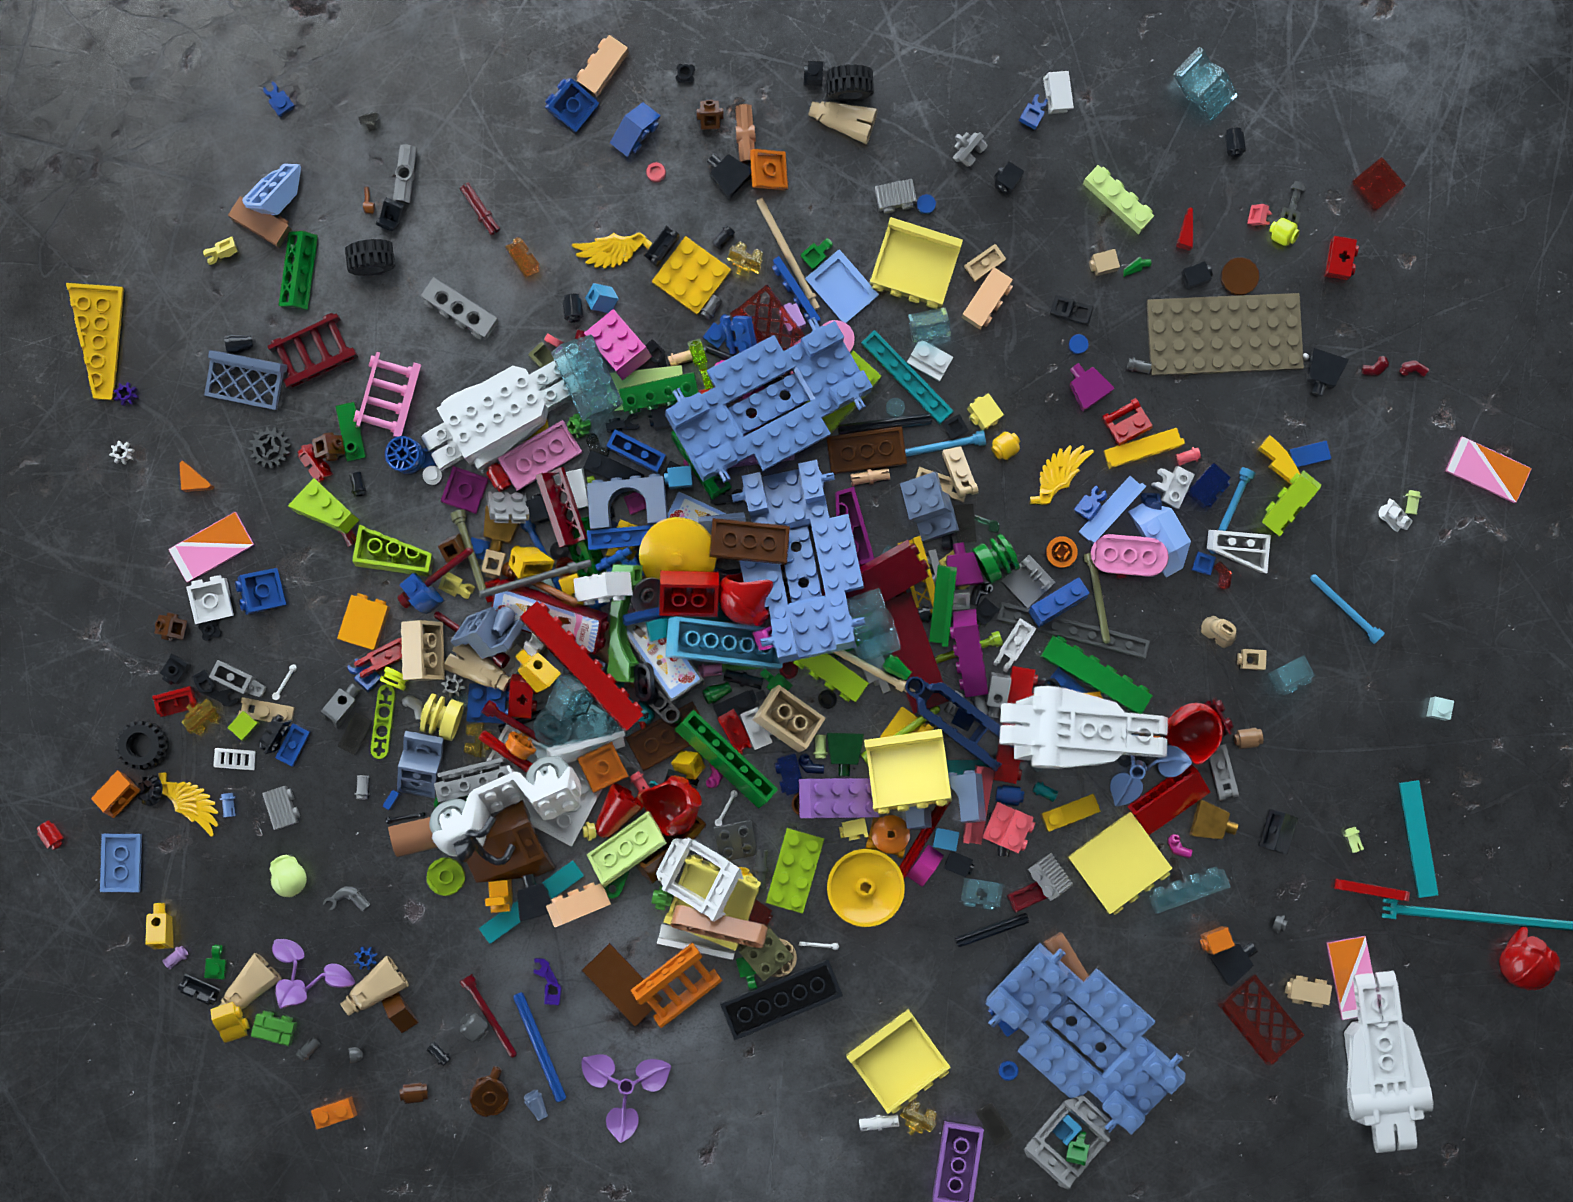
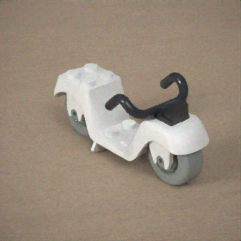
M546 756L535 761L528 769L526 778L519 772H514L511 766L508 765L507 769L510 774L474 789L469 794L467 801L450 799L439 804L432 812L429 821L432 839L442 852L450 856H458L462 864L467 862L476 850L489 863L497 866L504 865L510 860L516 847L509 844L501 858L491 855L482 847L485 843L486 835L490 832L496 821L491 814L527 798L543 820L553 819L579 806L581 795L579 778L572 767L568 766L566 761L557 756Z

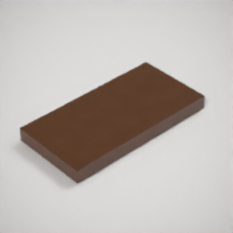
M902 426L827 437L831 473L833 472L834 475L907 465Z
M713 518L709 557L786 565L790 526Z
M693 701L678 708L683 719L693 710L700 715ZM671 713L668 720H675L677 713ZM662 718L647 725L644 729H640L625 737L643 772L691 746L674 730L676 727L669 726Z
M610 943L582 969L585 975L634 1026L653 1010L647 1001L640 1005L631 992V989L642 982L644 978ZM658 993L653 995L658 1003L663 1000Z

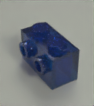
M1213 463L1186 494L1202 508H1205L1207 505L1211 507L1218 499L1216 494L1219 491L1223 493L1230 485L1228 481L1231 477Z
M796 754L777 758L778 762L774 763L777 774L781 773L783 781L779 782L782 793L786 792L787 796L799 793V779H802Z

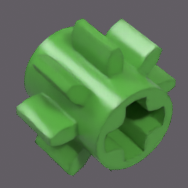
M578 413L569 417L570 420L567 423V428L571 434H576L577 438L589 434L588 430L591 428V422L587 416L583 417L582 413Z
M660 886L659 890L654 889L651 903L656 904L655 909L665 910L666 906L671 907L673 895L662 890L663 886Z

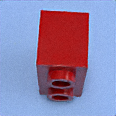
M1334 236L1331 239L1325 271L1326 277L1348 280L1351 275H1354L1356 264H1353L1354 257H1357L1359 246L1356 245L1357 239ZM1341 255H1344L1343 258L1346 259L1344 262L1340 258Z
M513 673L510 680L508 715L531 719L533 712L537 711V701L534 700V695L538 693L520 674Z

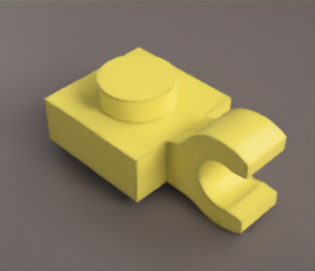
M233 237L215 243V247L203 251L205 257L212 256L207 259L209 265L216 263L218 257L222 259L238 252Z
M448 572L442 576L438 589L454 597L459 594L463 598L469 599L475 587L472 584H462L463 579Z

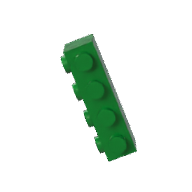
M695 372L620 388L619 393L624 412L629 411V414L640 412V408L647 407L648 410L659 408L658 404L666 403V406L674 405L677 403V399L673 391H677L678 388H680L685 398L697 394L699 389Z

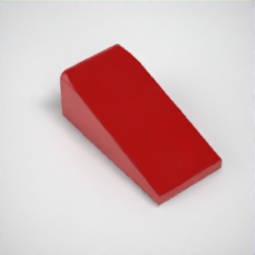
M1191 207L1186 211L1176 244L1177 247L1189 251L1193 248V208Z

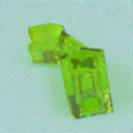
M701 339L687 342L694 364L699 366L706 390L713 388L711 379L707 374L705 362L708 361Z

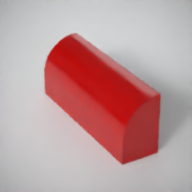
M1191 764L1183 773L1176 777H1168L1127 807L1149 836L1208 795L1210 790L1199 771Z

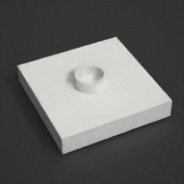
M584 469L566 472L577 508L588 507L587 483ZM557 474L553 477L555 483L560 485L561 477L560 474ZM562 491L560 498L563 503H566L567 495Z

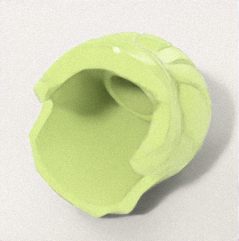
M283 855L271 862V885L277 894L283 897H293L304 889L307 876L305 870L299 865L295 857Z

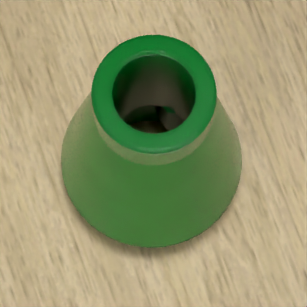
M892 654L887 657L882 665L886 672L903 680H907L912 672L896 655L893 656Z
M728 681L705 687L706 689L702 690L707 704H715L732 692Z

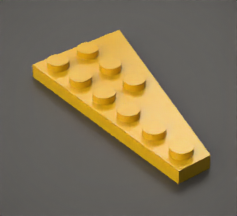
M66 283L93 398L114 401L124 288Z

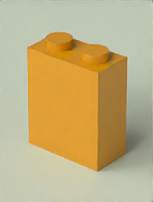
M357 593V596L351 595L337 639L376 650L390 607L386 606L387 602L375 599V602L367 600L368 596Z

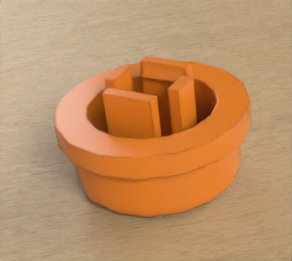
M1064 536L1054 538L1046 548L1048 561L1058 568L1070 566L1075 562L1078 555L1076 544L1072 539Z
M513 731L509 733L505 746L514 756L527 760L530 755L536 752V748L531 743L532 740H528V736H522V733L519 734Z

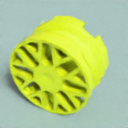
M385 666V674L381 676L380 681L405 691L406 681L409 680H403L401 672ZM389 679L392 680V681H394V682H397L398 685H397V684H394V683H392V682H390Z

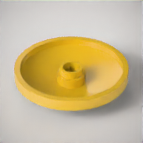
M671 517L657 522L647 531L640 545L639 561L640 565H643V573L647 578H657L660 580V570L713 572L717 558L709 557L710 533L701 524L688 518Z
M859 849L847 853L835 863L827 881V894L832 908L843 920L856 926L871 927L886 922L898 911L904 897L905 885L901 870L889 856L877 850Z

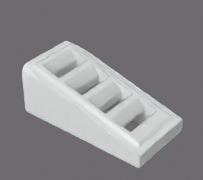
M215 748L213 766L216 768L255 770L256 751ZM222 753H225L224 764H221ZM230 753H233L232 765L229 764ZM238 754H241L240 765H237ZM246 754H249L248 766H245Z

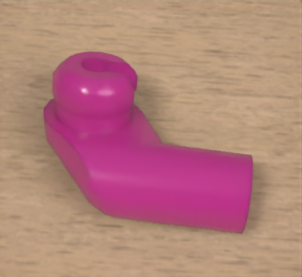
M709 763L712 773L706 780V786L708 788H716L720 784L723 775Z
M1171 835L1168 839V845L1172 853L1190 859L1192 849L1182 847L1179 835Z

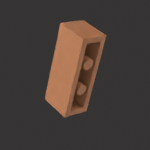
M240 196L228 216L233 221L280 248L291 231V228L287 225L289 222L280 216L276 218L271 214H262L246 208L242 202L243 198Z

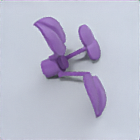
M288 939L274 940L272 947L274 956L284 963L293 962L291 980L283 979L276 985V998L280 1009L304 1003L307 999V991L321 978L325 977L326 984L335 988H346L355 984L354 978L346 968L339 964H328L324 968V973H321L305 987L303 981L295 980L297 961L304 958L302 948L297 943Z
M603 1054L583 1057L582 1071L588 1083L597 1088L604 1087L608 1080L618 1084V1090L623 1095L622 1109L613 1108L607 1114L606 1125L618 1142H624L635 1132L639 1121L636 1110L632 1108L626 1109L627 1095L632 1093L634 1085L640 1082L647 1091L655 1092L660 1090L667 1081L671 1065L662 1060L648 1059L641 1062L636 1068V1075L639 1079L635 1081L630 1079L619 1081L610 1077L615 1072V1065L610 1057Z

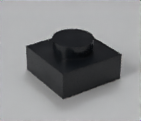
M960 414L943 422L951 440L969 431Z

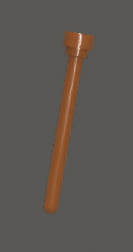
M509 561L506 562L502 567V575L508 578H518L510 568ZM542 581L531 584L571 605H577L578 603L576 598Z

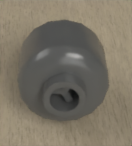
M477 1013L466 1014L460 1021L462 1024L460 1032L471 1042H480L489 1032L487 1030L488 1023Z

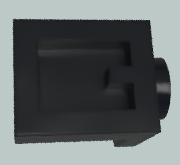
M986 597L975 608L977 612V625L985 627L1000 610Z

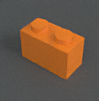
M117 770L91 799L103 813L115 818L136 796L140 789L127 775Z
M1223 926L1201 934L1202 939L1199 940L1203 951L1206 950L1210 954H1216L1235 946L1228 927Z
M352 1096L311 1110L316 1129L357 1116Z

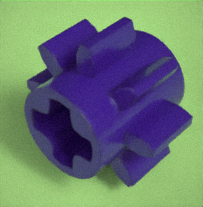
M129 382L126 383V386L119 383V388L114 390L117 393L115 400H122L121 405L123 406L126 405V402L134 405L133 400L139 398L135 395L138 389L136 387L131 388V383ZM129 392V396H123V393Z

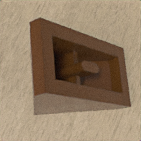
M400 992L381 1001L388 1018L401 1033L419 1023Z

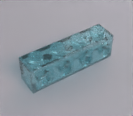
M1217 866L1207 869V873L1200 876L1199 873L1188 876L1189 880L1181 882L1180 879L1171 882L1168 888L1163 889V886L1152 889V893L1148 894L1154 912L1158 914L1230 888L1225 870L1218 869Z

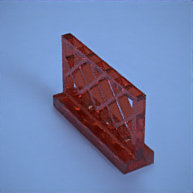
M765 285L740 307L730 312L732 317L750 316L755 319L752 322L757 344L769 338V334L779 336L778 342L780 346L782 336L791 337V348L794 346L795 338L801 339L805 337L804 333L768 285ZM765 291L770 296L769 304L760 303L761 295ZM749 304L756 305L755 316H751L746 312L745 308ZM760 306L769 307L768 318L759 317ZM772 308H779L781 311L780 320L771 318ZM758 319L767 320L766 331H761L757 327ZM771 321L780 322L779 333L770 332ZM784 323H789L793 327L792 335L783 334Z
M1255 974L1226 999L1218 1003L1219 1007L1266 1065H1273L1280 1056L1304 1036L1303 1032ZM1253 981L1258 985V994L1248 993L1249 984ZM1237 995H1244V1006H1237L1232 999ZM1248 996L1258 997L1257 1008L1247 1007ZM1261 997L1268 998L1271 1001L1270 1009L1261 1008ZM1247 1009L1257 1011L1256 1022L1249 1021ZM1260 1011L1270 1012L1269 1023L1260 1022ZM1274 1013H1280L1283 1016V1025L1273 1024ZM1260 1025L1269 1026L1268 1037L1261 1036L1259 1033ZM1273 1026L1282 1027V1039L1272 1038ZM1286 1028H1292L1297 1033V1036L1292 1040L1286 1039ZM1272 1040L1282 1041L1281 1050L1277 1053L1272 1049Z

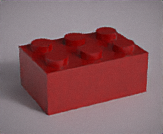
M660 570L659 616L718 617L719 572Z

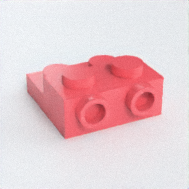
M997 802L982 838L1016 853H1019L1020 850L1024 851L1028 842L1025 837L1028 832L1032 833L1035 822H1033L1034 817Z

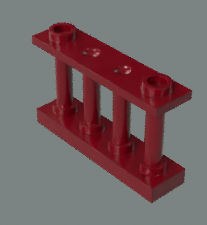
M329 313L323 317V320L283 339L281 337L276 338L267 346L272 353L277 351L282 363L287 365L288 375L283 381L289 390L358 358L356 350L353 347L349 348L346 346L339 332L336 322L341 319L337 313ZM329 326L340 349L339 354L333 357L329 355L318 332ZM308 335H312L322 356V362L316 365L311 362L301 340ZM292 343L295 344L305 365V370L299 373L295 372L284 349L285 346Z

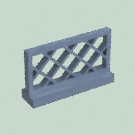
M209 350L208 358L211 359L205 396L277 410L283 373L287 371L286 364ZM216 363L221 364L225 369L219 376L214 371ZM235 367H239L243 373L237 379L230 372ZM252 371H257L261 378L253 383L248 374ZM228 374L232 383L225 387L220 378ZM271 374L277 375L276 383L273 386H270L266 380ZM245 377L250 386L242 390L238 382ZM217 381L222 390L216 394L211 393L212 384ZM261 381L268 388L262 394L256 388V385ZM233 385L240 392L235 397H231L227 391ZM250 389H253L258 396L252 401L245 395ZM269 392L273 396L272 405L267 404L263 399V396Z

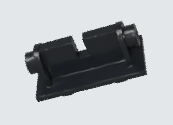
M666 225L644 256L658 267L679 239V233L671 230Z
M280 714L273 716L267 727L272 731V734L265 731L259 740L258 747L265 750L264 754L278 750L281 745L280 740L289 732V725L292 720L283 721L284 717Z
M184 974L183 981L177 988L181 994L193 998L195 993L198 994L196 1000L208 1006L210 1004L214 1005L217 1002L220 989L214 985L205 983L187 974Z

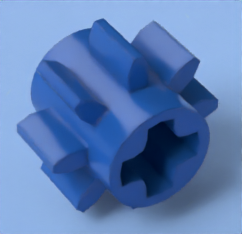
M361 947L360 953H354L357 956V960L354 963L360 964V970L364 966H367V969L370 970V964L378 963L374 960L378 953L373 954L371 952L372 947H369L367 951H365L364 947ZM364 953L365 955L370 956V959H368V963L366 961H362Z

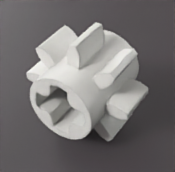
M118 441V445H111L113 453L109 455L116 457L115 463L118 464L121 460L126 465L127 460H133L131 453L135 452V450L129 449L130 443L126 442L123 445L121 441ZM121 449L125 450V452L122 454L123 456L119 455V453L122 452Z

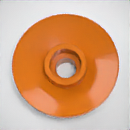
M883 816L876 821L872 828V840L880 851L887 854L898 853L909 843L910 829H907L906 822L898 816ZM889 831H894L895 836L893 838L888 837L887 833Z

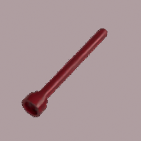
M470 547L466 548L424 580L427 587L431 586L473 553V549ZM405 592L397 596L398 601L404 608L412 605L408 601L410 598Z
M436 611L434 613V617L437 620L443 622L444 625L457 632L460 628L458 624L441 612ZM502 652L492 658L495 664L503 669L507 666L511 657Z
M488 700L482 710L484 715L497 717L539 743L549 747L557 745L500 711L493 701Z
M474 975L467 976L459 982L462 988L470 991L509 1056L512 1058L516 1057L517 1052L476 988L477 984Z

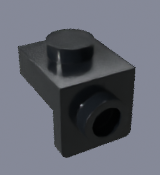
M386 197L376 225L384 230L394 231L400 223L404 204Z

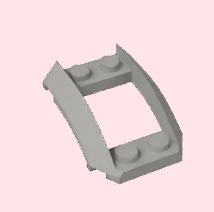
M1081 1095L1065 1100L1040 1128L1024 1151L1027 1158L1031 1157L1058 1182V1186L1069 1189L1091 1160L1110 1141V1132L1106 1130L1105 1125L1111 1120L1085 1096ZM1069 1111L1097 1136L1089 1145L1085 1166L1076 1163L1070 1165L1044 1141Z

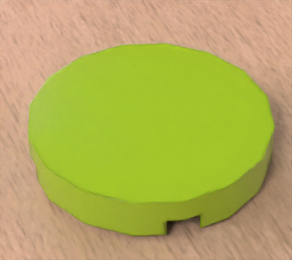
M450 857L440 858L429 866L427 883L436 894L450 896L457 893L463 887L465 871L457 860Z

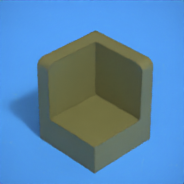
M543 342L539 343L528 354L530 359L539 368L557 359Z

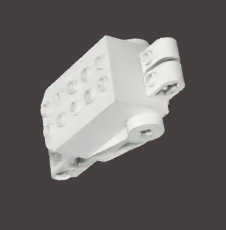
M568 353L530 375L526 369L511 366L480 384L466 388L446 398L441 403V406L437 408L444 423L421 436L428 451L433 452L431 456L438 469L444 470L464 458L470 466L475 464L479 471L488 468L490 465L498 462V457L522 444L545 425L550 411L587 390L590 386L582 371L577 372L579 366L572 354Z
M1048 686L1035 687L1034 696L1018 700L1016 704H1001L1000 722L1015 725L1000 726V744L1014 746V759L1029 760L1032 767L1061 769L1087 765L1098 766L1114 762L1121 755L1167 757V739L1153 736L1168 735V717L1125 713L1116 702L1070 689Z
M1394 971L1375 973V980L1372 973L1354 975L1353 985L1358 1021H1353L1344 1032L1348 1062L1347 1099L1351 1119L1363 1125H1371L1376 1153L1395 1151L1396 1147L1398 1151L1416 1149L1417 1137L1414 1120L1424 1119V1112H1432L1433 1098L1413 1029L1402 1021L1398 982L1396 981Z

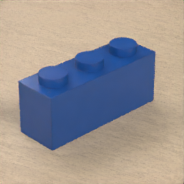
M616 429L606 445L608 450L656 474L660 473L667 459L666 454Z
M1078 577L1032 605L1028 613L1038 628L1086 600L1089 591Z

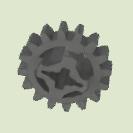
M266 427L265 432L259 429V435L253 434L255 440H249L253 447L248 448V450L254 452L250 457L252 459L257 458L255 463L258 465L262 462L263 468H266L268 464L271 469L274 468V464L280 467L281 460L287 461L284 456L290 455L287 448H290L291 445L286 443L289 438L287 436L283 437L284 432L282 430L277 433L278 429L276 427L272 431L269 427ZM268 436L267 439L260 441L262 438ZM277 437L280 439L282 447L278 446ZM272 445L274 448L273 450H267L266 447ZM258 448H260L263 452L262 458L258 453ZM279 454L278 457H276L275 459H272L273 456Z

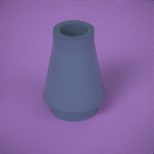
M508 607L499 609L491 632L496 636H502L503 632L515 620V612Z
M534 1090L524 1096V1103L538 1121L548 1116L542 1093Z

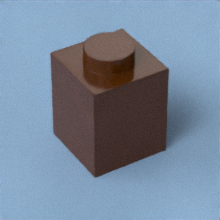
M460 533L442 541L438 545L446 563L465 550Z

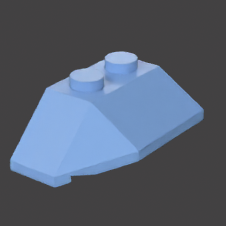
M283 164L280 166V169L271 172L261 179L242 199L246 208L262 214H280L286 205L297 195L301 171L300 164Z
M1142 503L1128 511L1142 537L1155 538L1161 541L1167 548L1169 555L1168 564L1162 571L1167 578L1184 567L1191 540L1172 508L1162 506V510L1149 508Z

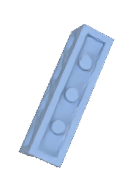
M1129 476L1103 504L1092 521H1088L1078 533L1093 545L1146 486L1143 483L1139 484Z

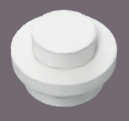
M428 466L423 471V479L429 485L438 484L442 479V472L436 466Z

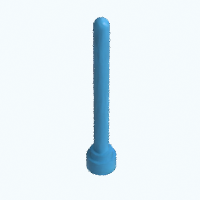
M984 430L976 431L970 437L905 449L906 457L969 444L986 445Z
M1245 467L1241 468L1239 472L1240 482L1220 524L1219 531L1227 530L1247 483H1250L1255 477L1256 473Z
M1311 575V581L1368 633L1369 640L1373 644L1385 634L1380 628H1373L1317 575Z

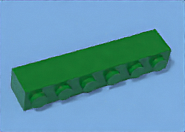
M1057 635V637L1052 636L1040 655L1041 658L1059 667L1094 690L1100 691L1101 694L1134 714L1143 713L1153 696L1149 693L1150 690L1143 685L1136 686L1132 683L1133 679L1126 675L1121 677L1116 674L1117 670L1109 665L1105 667L1093 655L1088 657L1083 654L1084 650L1074 645L1071 647L1066 644L1067 640Z
M694 710L674 729L758 809L767 803L778 790Z

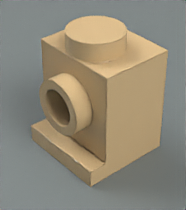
M486 549L481 572L485 573V577L490 579H496L497 576L501 577L502 567L505 564L507 555ZM493 562L498 564L496 569L491 568Z
M1242 649L1241 653L1237 654V665H1240V669L1266 670L1267 650ZM1248 657L1253 658L1252 664L1247 662Z

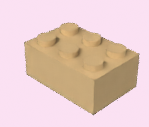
M423 620L401 622L403 680H445L443 622Z
M780 685L771 689L753 718L754 722L798 753L807 749L825 720L824 716Z

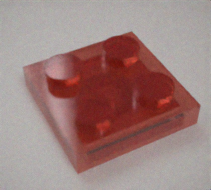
M1383 157L1352 181L1354 186L1375 210H1378L1406 187V184Z

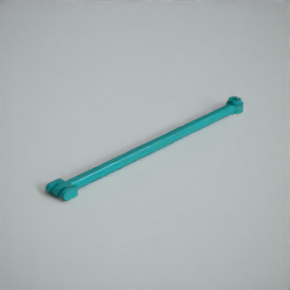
M1383 898V902L1391 903V907L1383 906V910L1390 911V915L1382 914V918L1396 919V915L1399 914L1573 931V921L1397 905L1398 900Z

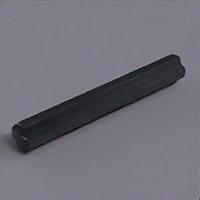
M1024 913L955 938L958 947H962L1028 924L1029 917Z

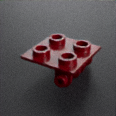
M1215 697L1213 699L1214 703H1211L1210 700L1203 703L1213 708L1221 716L1224 723L1223 737L1227 735L1226 731H1228L1229 735L1232 734L1234 725L1230 717H1225L1223 711L1226 709L1221 699L1217 701Z

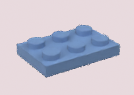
M102 834L100 892H140L142 834Z

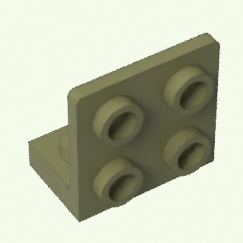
M767 923L764 925L768 930L763 948L742 944L737 948L763 981L793 958L792 954Z

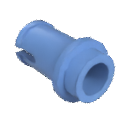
M233 793L221 794L222 798L220 800H222L223 817L236 816L234 809L235 796H233Z

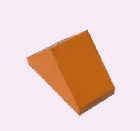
M182 460L179 463L182 491L213 490L214 486Z

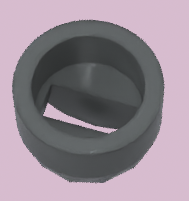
M349 1048L351 1064L360 1062L363 1058L362 1051L359 1048Z

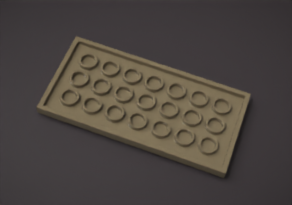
M1299 293L1147 300L1150 362H1152L1151 376L1304 369Z

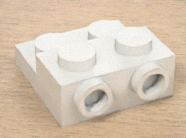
M221 575L210 577V581L203 583L202 579L192 581L191 586L186 587L195 624L234 615L227 578H222Z

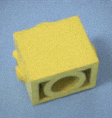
M989 393L983 397L976 398L974 403H971L967 408L971 414L970 419L975 425L978 424L981 430L988 429L992 425L995 426L1004 415Z

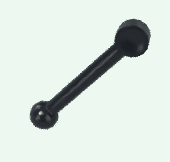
M425 812L394 818L387 817L385 822L391 824L394 821L423 817Z

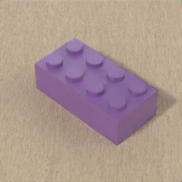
M870 778L799 779L800 818L879 817L878 812H875L873 809Z
M944 1121L932 1195L933 1202H973L984 1133L983 1127Z

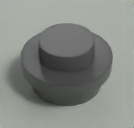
M1286 916L1276 917L1272 929L1276 931V934L1280 935L1281 931L1285 932L1288 921L1285 920Z

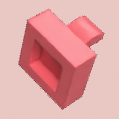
M1265 204L1251 205L1247 224L1252 226L1269 225L1270 222L1266 221L1267 216L1272 215V212L1269 211V206Z

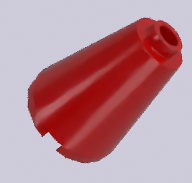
M617 783L612 784L595 823L597 835L602 838H610L642 810L643 805L637 796L634 798L631 795L632 791Z

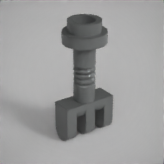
M1295 181L1292 184L1291 189L1294 192L1289 208H1282L1279 219L1284 218L1286 214L1288 215L1287 220L1291 221L1293 216L1295 217L1293 222L1298 225L1301 212L1296 211L1301 192H1306L1305 183Z

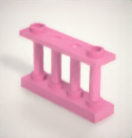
M376 352L375 356L371 355L369 367H372L361 409L360 411L356 410L353 421L357 422L355 427L358 428L361 422L389 429L391 430L390 432L394 433L393 438L402 435L421 364L413 363L412 367H403L379 360L380 352ZM376 367L406 375L409 378L407 385L403 384L401 386L373 378ZM371 385L401 393V396H404L402 403L395 404L368 396ZM366 403L395 411V414H399L397 422L393 421L392 423L364 415Z

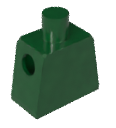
M827 733L831 764L839 765L838 776H850V765H858L864 734Z

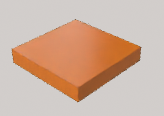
M762 149L750 150L752 188L788 189L786 152Z
M612 741L577 757L593 793L628 777Z

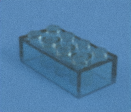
M592 334L560 344L551 352L582 421L612 412L623 404Z

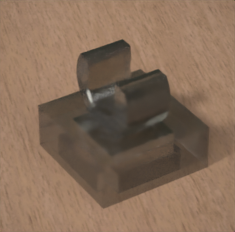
M378 111L359 115L358 118L360 125L366 123L368 131L371 132L377 129L375 120H379L380 117Z

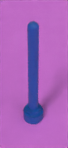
M530 517L529 520H525L526 524L519 523L522 530H525L526 533L528 532L534 546L547 555L535 531L536 526L531 522ZM559 577L551 578L555 588L562 591L558 581Z

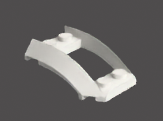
M691 838L673 839L656 872L658 880L662 882V890L688 903L699 912L707 915L712 921H716L726 915L723 909L739 879H743L740 868ZM690 850L721 868L706 899L674 882Z

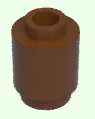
M422 1082L404 1084L403 1089H399L400 1100H404L405 1104L424 1102V1100L428 1099L427 1084H422Z

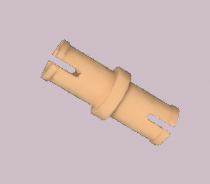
M888 467L873 471L868 469L867 472L850 474L852 486L865 483L870 485L876 481L890 480Z

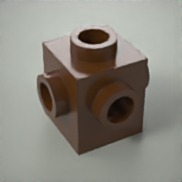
M700 101V109H697V120H701V129H720V119H724L723 108H719V101Z
M329 432L312 439L315 458L335 461L339 456L345 454L341 435H334V433Z
M167 613L166 616L159 615L155 623V634L162 635L161 639L173 641V638L183 639L187 621L178 619L179 615Z

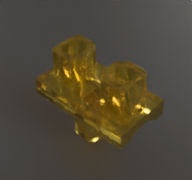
M740 241L735 246H731L727 259L733 262V266L738 267L736 273L741 274L742 270L748 273L750 270L759 273L763 261L762 251L754 249L751 255L745 252L747 245Z
M207 698L195 707L189 704L187 706L189 712L181 722L190 734L194 732L200 735L205 730L203 723L207 719L210 722H215L219 715L211 701Z
M477 722V724L466 725V735L475 736V743H465L464 753L474 755V757H482L483 742L479 740V735L484 731L485 723ZM484 744V750H490V747Z
M912 1100L901 1111L899 1116L907 1119L905 1126L911 1128L909 1134L913 1135L915 1131L922 1134L924 1129L931 1132L937 1124L935 1122L937 1112L927 1109L923 1116L917 1113L921 1104Z

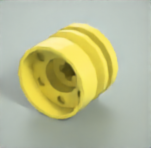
M432 693L425 703L421 714L420 731L425 733L429 727V734L433 735L436 729L440 728L439 737L452 741L462 718L464 703L451 699L446 707L444 706L445 697L441 696L437 703L438 695Z

